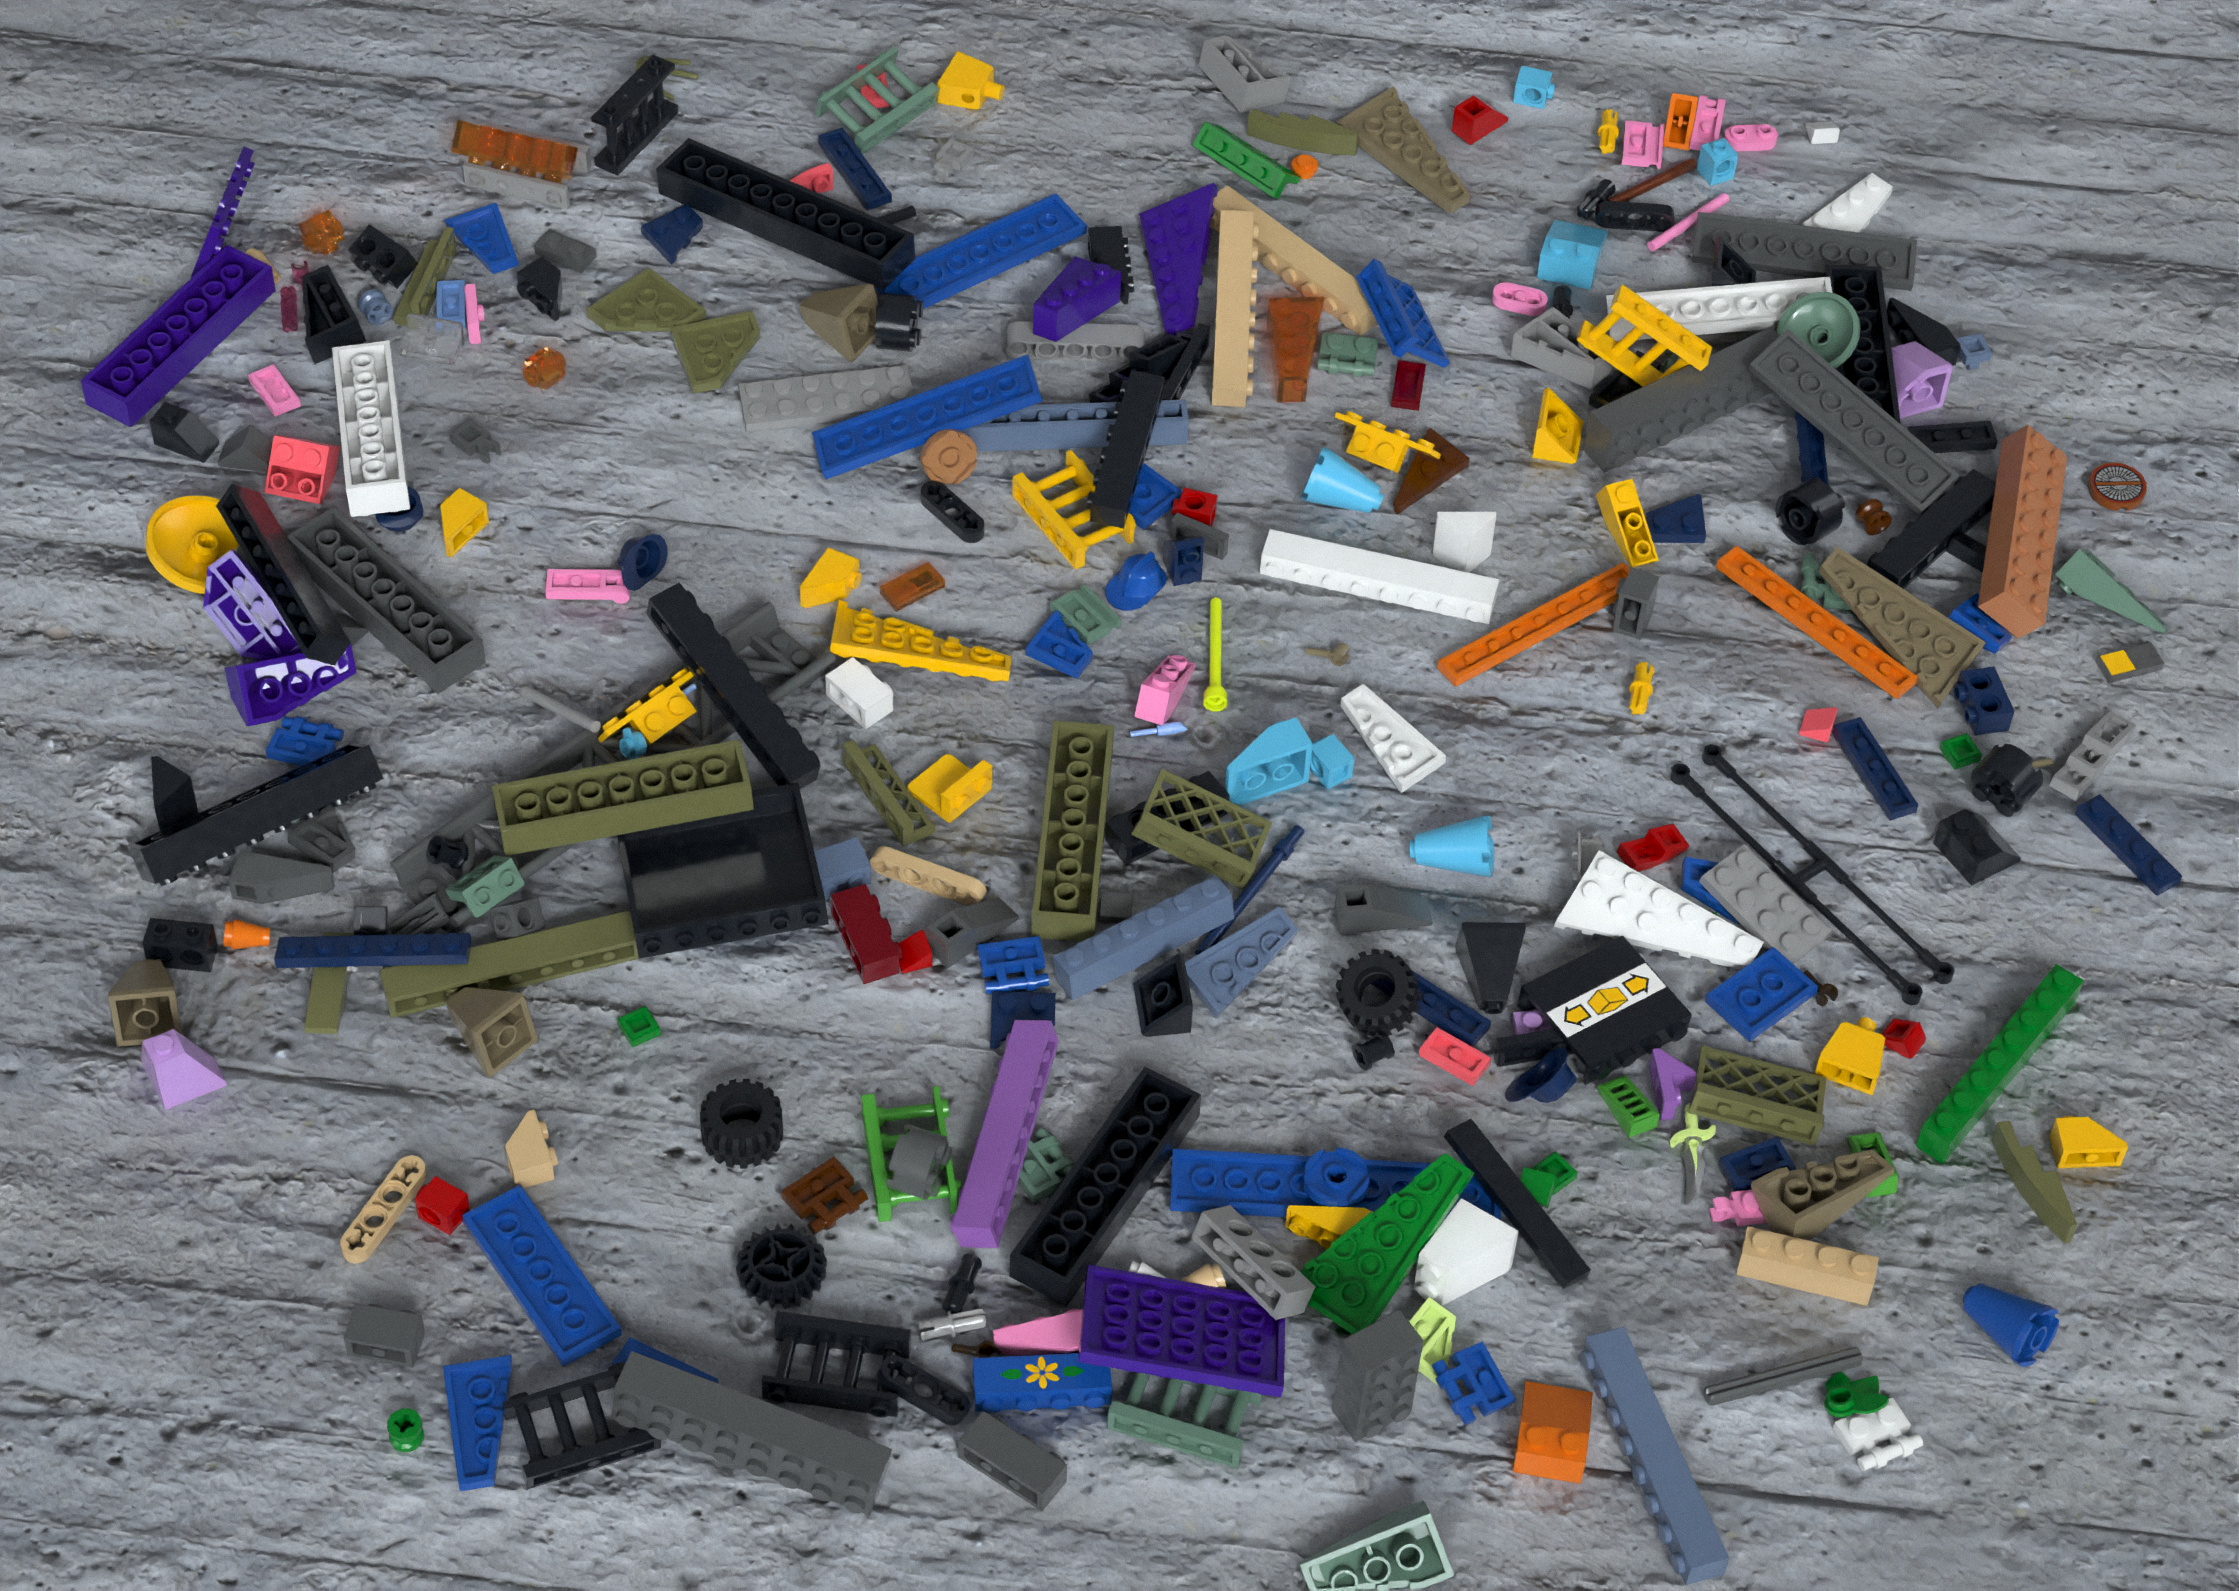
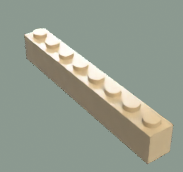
M1228 185L1218 191L1217 197H1214L1213 201L1215 211L1214 216L1210 219V227L1219 232L1221 210L1254 211L1253 223H1259L1258 240L1253 239V245H1258L1257 261L1359 336L1378 324L1356 278Z
M1220 211L1212 406L1246 407V396H1252L1253 379H1247L1248 373H1253L1254 356H1248V350L1254 351L1255 334L1249 333V328H1255V311H1250V306H1255L1256 289H1251V283L1256 284L1257 267H1252V261L1257 262L1258 245H1253V239L1258 240L1259 223H1253L1254 211Z

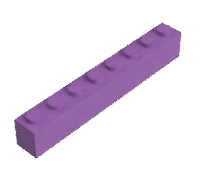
M1015 1020L1011 1033L1007 1034L1005 1054L999 1060L998 1077L996 1083H993L991 1086V1100L988 1109H985L983 1112V1126L980 1135H977L975 1139L973 1159L967 1165L966 1182L959 1191V1205L956 1214H953L951 1217V1231L956 1235L961 1247H999L1028 1149V1142L1031 1139L1059 1044V1039L1051 1021Z

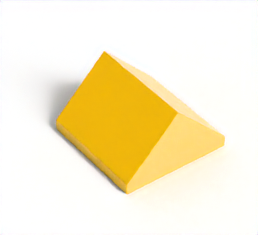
M1549 387L1544 389L1532 458L1574 464L1578 458L1584 421Z

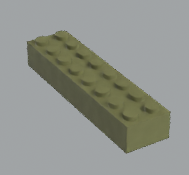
M1053 720L1032 910L1031 937L1040 936V939L1082 942L1095 935L1113 755L1114 725Z
M740 739L492 785L505 856L754 810L751 783Z

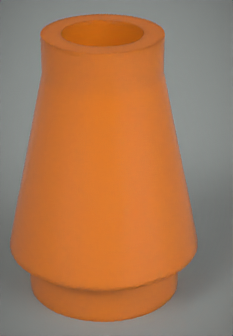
M238 919L225 921L223 946L231 947V950L259 946L269 947V927H262Z

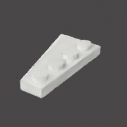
M1871 173L1803 222L1802 225L1860 233L1867 227L1872 216L1879 211L1891 195L1893 186Z
M1360 685L1341 698V708L1400 793L1445 764L1446 755L1366 685Z

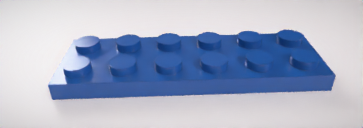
M521 1185L461 1215L463 1224L562 1367L622 1335L620 1325Z

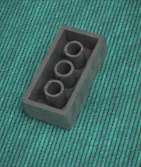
M1401 1310L1342 1340L1332 1412L1355 1442L1364 1437L1371 1438L1375 1436L1384 1426L1393 1421L1396 1423L1401 1422L1412 1411L1423 1339Z

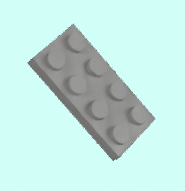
M1745 844L1705 873L1699 881L1752 936L1764 942L1762 946L1767 951L1774 947L1793 964L1828 938L1832 932Z

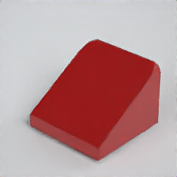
M924 930L917 931L899 943L903 954V959L899 960L902 974L932 967V950Z
M1893 1018L1881 1034L1885 1037L1884 1045L1909 1059L1916 1055L1926 1041V1036L1920 1022Z

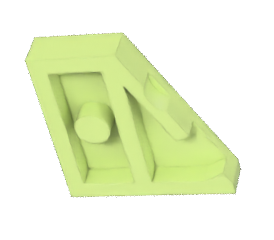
M1428 1297L1409 1322L1423 1339L1418 1371L1437 1384L1435 1380L1437 1375L1432 1365L1439 1360H1444L1448 1367L1456 1316Z

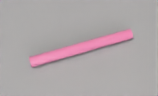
M1722 193L1649 241L1647 243L1648 249L1652 252L1656 251L1695 225L1698 212L1713 213L1729 202V196L1726 193Z

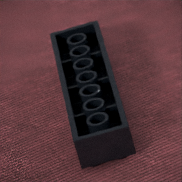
M1826 264L1823 277H1830L1832 293L1845 298L1853 306L1860 320V337L1855 350L1844 363L1835 369L1901 424L1881 267Z
M352 742L127 845L142 880L154 884L159 883L160 886H164L178 879L177 874L185 870L192 873L206 867V861L217 856L218 859H223L236 852L234 848L246 843L247 846H251L264 840L263 834L272 830L275 833H279L293 826L291 821L300 817L303 820L315 817L321 813L320 808L331 804V807L341 805L349 800L348 795L359 791V794L369 792L377 787L376 782L384 778L370 746Z
M1144 1066L1010 1254L1009 1277L1068 1306L1085 1281L1088 1264L1096 1266L1172 1157L1173 1149L1178 1148L1199 1118L1201 1094Z

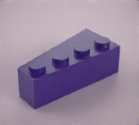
M1075 256L1034 302L1033 334L1057 342L1119 303L1121 271L1112 269L1107 264H1097Z

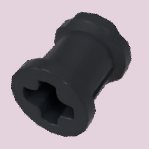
M435 836L430 840L426 850L427 860L432 864L445 863L449 864L451 868L458 870L462 868V865L468 860L469 849L466 843L460 841L454 843L447 842L439 836Z
M1382 1031L1376 1033L1375 1038L1363 1044L1356 1043L1352 1046L1353 1056L1357 1064L1365 1071L1372 1068L1373 1063L1383 1058L1390 1059L1395 1055L1390 1038Z

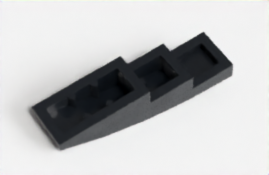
M1168 334L1130 352L1129 364L1109 373L1110 384L1089 393L1090 403L1122 402L1123 398L1120 397L1121 385L1123 380L1128 381L1131 370L1161 376L1183 354L1189 341Z

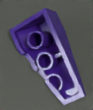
M351 644L335 666L308 659L303 652L225 667L230 697L246 726L277 721L295 708L309 702L313 697L329 690L357 673Z

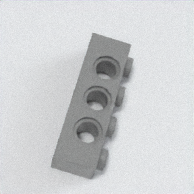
M1231 1205L1202 1211L1191 1238L1275 1320L1304 1313L1315 1286Z

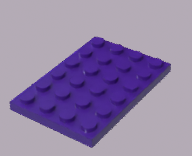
M1088 1264L1085 1275L1078 1362L1281 1397L1284 1389L1285 1318L1275 1320L1247 1292Z

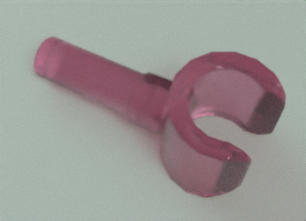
M303 261L304 266L301 268L294 267V263L291 264L293 279L301 284L302 290V276L309 273L307 261Z

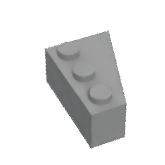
M1228 35L1204 40L1199 67L1240 113L1285 102L1291 79L1290 75L1285 72L1280 75L1271 69V63L1268 61L1260 62L1252 57L1251 50Z
M1554 307L1514 333L1511 357L1586 388L1592 389L1607 379L1612 369L1610 363L1591 350L1586 349L1577 341L1580 326Z

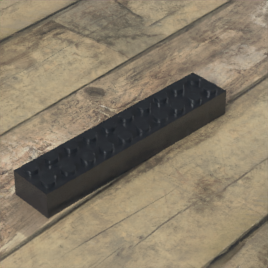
M690 138L656 168L659 194L684 205L688 204L693 209L862 282L872 284L883 291L915 260L914 233Z

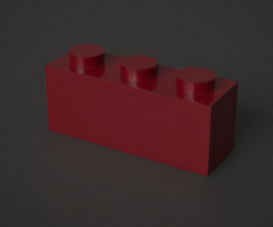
M866 884L830 894L831 915L863 984L899 974V960L903 959L902 950L897 941L893 942L891 939V927L886 917L882 918L879 913L881 909L877 896L870 894Z

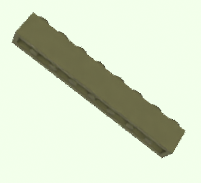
M628 910L472 947L468 964L390 966L379 971L391 1018L444 1006L451 994L459 992L464 987L507 991L636 960L639 957L631 913Z

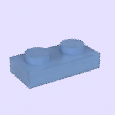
M465 280L437 281V329L466 328Z

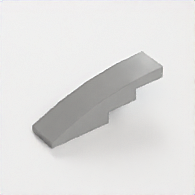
M2109 711L2086 733L2082 743L2069 755L2066 764L2052 777L2049 786L2076 801L2120 750L2134 731L2136 725Z

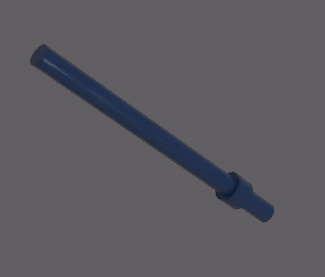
M1295 825L1284 839H1280L1272 848V855L1233 902L1234 919L1211 930L1195 950L1196 955L1218 943L1280 863L1286 861L1294 852L1295 844L1305 833L1301 826Z

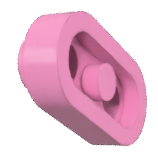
M1768 124L1733 125L1726 129L1724 138L1735 151H1763L1775 147L1778 132Z
M1509 282L1499 283L1493 289L1492 302L1500 309L1529 316H1539L1547 308V295L1539 289Z

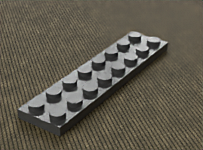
M1698 212L1692 257L1693 263L1713 265L1715 241L1720 236L1755 271L1819 278L1823 277L1826 264L1880 266L1883 287L1912 291L1917 240Z
M1789 329L1785 330L1749 364V371L1919 516L1959 479L1960 474Z

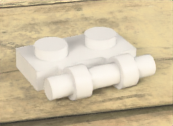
M1894 1398L1889 1399L1888 1404L1879 1411L1869 1414L1855 1413L1836 1421L1833 1426L1834 1432L1850 1456L1861 1451L1864 1453L1865 1456L1857 1459L1862 1471L1872 1467L1874 1469L1887 1465V1461L1898 1456L1905 1458L1912 1455L1913 1450L1923 1446V1441L1919 1434L1909 1437L1903 1435L1909 1431L1911 1424ZM1887 1440L1891 1444L1883 1448L1876 1446Z

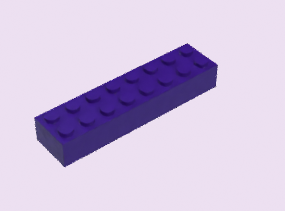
M226 245L81 380L86 405L132 427L276 291L272 266Z

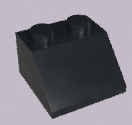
M1963 809L1941 820L1933 844L1971 886L2020 862L2021 857L1982 815Z

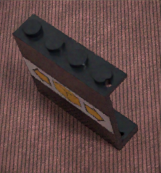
M1623 935L1522 985L1517 1004L1522 1011H1531L1536 1008L1561 1035L1565 1043L1586 1066L1583 1078L1585 1085L1595 1080L1605 1079L1612 1071L1620 1067L1630 1066L1639 1057L1647 1053L1649 1055L1652 1054L1653 1049H1660L1672 1040L1678 1041L1682 1039L1688 1032L1692 1016L1690 1011Z

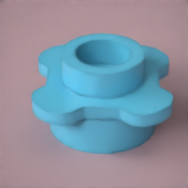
M630 728L623 729V739L619 742L621 753L625 757H629L630 760L644 755L647 751V744L642 733L639 731L632 732Z

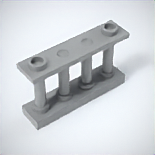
M487 122L483 129L486 152L478 165L464 162L465 185L568 209L570 202L567 183L574 171L589 172L591 168L590 146ZM497 153L512 156L504 171L490 168ZM523 159L537 162L530 177L516 174ZM548 165L563 168L556 182L541 179Z

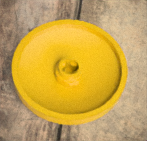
M196 495L179 497L160 506L149 520L145 533L147 556L155 569L164 578L178 587L191 592L205 594L207 567L231 549L234 550L239 546L216 507L220 499Z

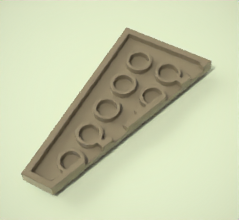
M1394 86L1337 121L1338 125L1359 132L1358 146L1449 214L1470 202L1469 191L1457 174L1450 171L1447 166V160L1435 150L1436 145L1420 122L1414 119L1408 112L1409 107L1405 101L1401 102Z
M1837 546L1821 565L1819 573L1892 657L1918 676L1916 684L1933 704L1939 708L1954 688V685L1957 684L1960 671H1965L1970 667L1984 648L1986 642Z

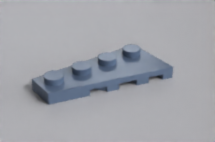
M1280 906L1186 961L1185 966L1190 987L1214 1017L1217 1018L1297 935L1298 928Z

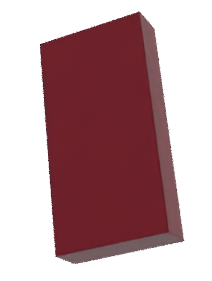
M1398 360L1391 407L1419 411L1426 364Z

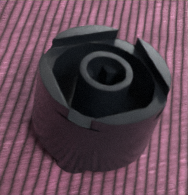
M882 292L879 299L885 301L883 307L878 306L875 326V338L881 339V342L876 344L877 349L912 352L916 345L920 346L922 330L917 329L918 317L922 318L924 302L918 300L916 295Z
M1813 477L1781 495L1776 502L1775 512L1776 517L1780 516L1784 524L1780 526L1783 533L1792 542L1804 546L1819 541L1840 527L1845 501L1840 494L1835 493L1820 478Z
M2004 744L2002 747L1995 745L1971 773V780L1974 786L1972 794L1981 802L1990 801L1997 806L2001 814L2011 817L2014 813L2020 811L2042 786L2043 774L2040 769L2037 772L2031 765L2034 760L2022 749L2011 744Z

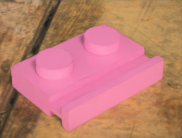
M1626 120L1622 165L1639 167L1657 165L1656 168L1661 169L1664 124H1660V127L1652 126V123Z

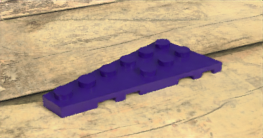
M243 146L191 278L213 258L212 254L217 255L220 252L224 238L219 236H226L232 219L227 217H234L240 202L235 197L236 195L240 197L243 195L247 185V181L243 180V177L249 178L255 165L254 162L250 161L254 150Z
M1214 182L1139 213L1164 328L1167 334L1175 335L1177 331L1182 332L1195 327L1199 305L1198 289L1203 281V275L1201 274L1202 266L1206 263L1211 234L1209 228L1210 219L1214 216L1215 211L1213 201L1218 193V188Z

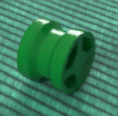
M409 1408L399 1409L390 1415L387 1421V1429L392 1447L400 1452H411L420 1447L424 1441V1430L420 1415L415 1410Z

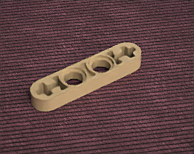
M879 846L870 859L872 869L882 876L966 906L981 902L987 892L985 885L974 877L890 847Z
M410 1155L401 1158L340 1240V1246L346 1261L354 1264L366 1261L425 1183L427 1178L426 1167L420 1157ZM414 1169H417V1174L413 1173L412 1171ZM405 1171L411 1172L407 1178ZM391 1191H397L402 1194V1197L396 1202L384 1200L385 1195ZM372 1216H380L384 1219L383 1223L377 1227L366 1225L367 1219ZM360 1241L362 1242V1248L355 1247L353 1250L350 1249V1245L357 1246Z

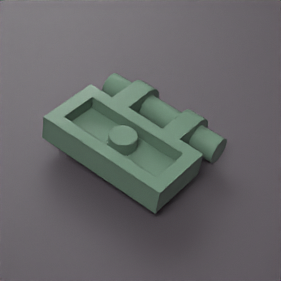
M1323 332L1317 369L1326 370L1328 374L1337 375V372L1351 373L1354 374L1353 377L1362 378V375L1373 376L1378 339Z
M1805 554L1804 561L1801 564V574L1804 576V581L1801 583V592L1814 602L1815 598L1823 599V608L1851 610L1819 573L1821 564L1816 562L1815 554ZM1816 578L1823 579V584H1818Z
M1045 1128L1036 1132L1035 1137L1038 1142L1033 1144L1031 1139H1029L1028 1149L1018 1183L1033 1203L1055 1192L1061 1184L1059 1176L1066 1177L1075 1164L1074 1160L1070 1156H1066L1060 1149L1061 1143L1056 1136L1050 1135ZM1043 1156H1050L1054 1162L1048 1164Z

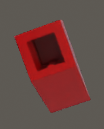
M1473 95L1454 108L1452 132L1472 145L1507 123L1509 117L1488 102Z

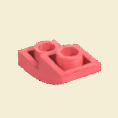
M830 163L822 164L802 172L790 181L817 193L833 190V169Z

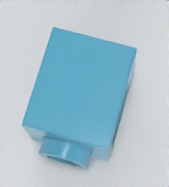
M1521 66L1515 85L1513 103L1544 109L1547 99L1552 100L1555 91V84L1551 83L1553 72Z
M1725 138L1701 145L1697 170L1710 186L1734 179L1738 154Z
M1332 734L1324 739H1318L1313 742L1310 770L1328 790L1352 777L1355 758L1337 737Z

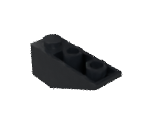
M1121 226L1088 227L1089 261L1097 264H1107L1110 268L1121 271L1120 301L1124 305L1128 304L1129 293L1134 292L1133 276H1128V273H1131L1130 256L1125 257V254H1128L1129 251L1128 237H1123Z
M1889 298L1887 306L1888 326L1898 335L1900 342L1907 344L1916 341L1951 363L1952 366L1956 365L1961 345L1945 325L1899 300Z

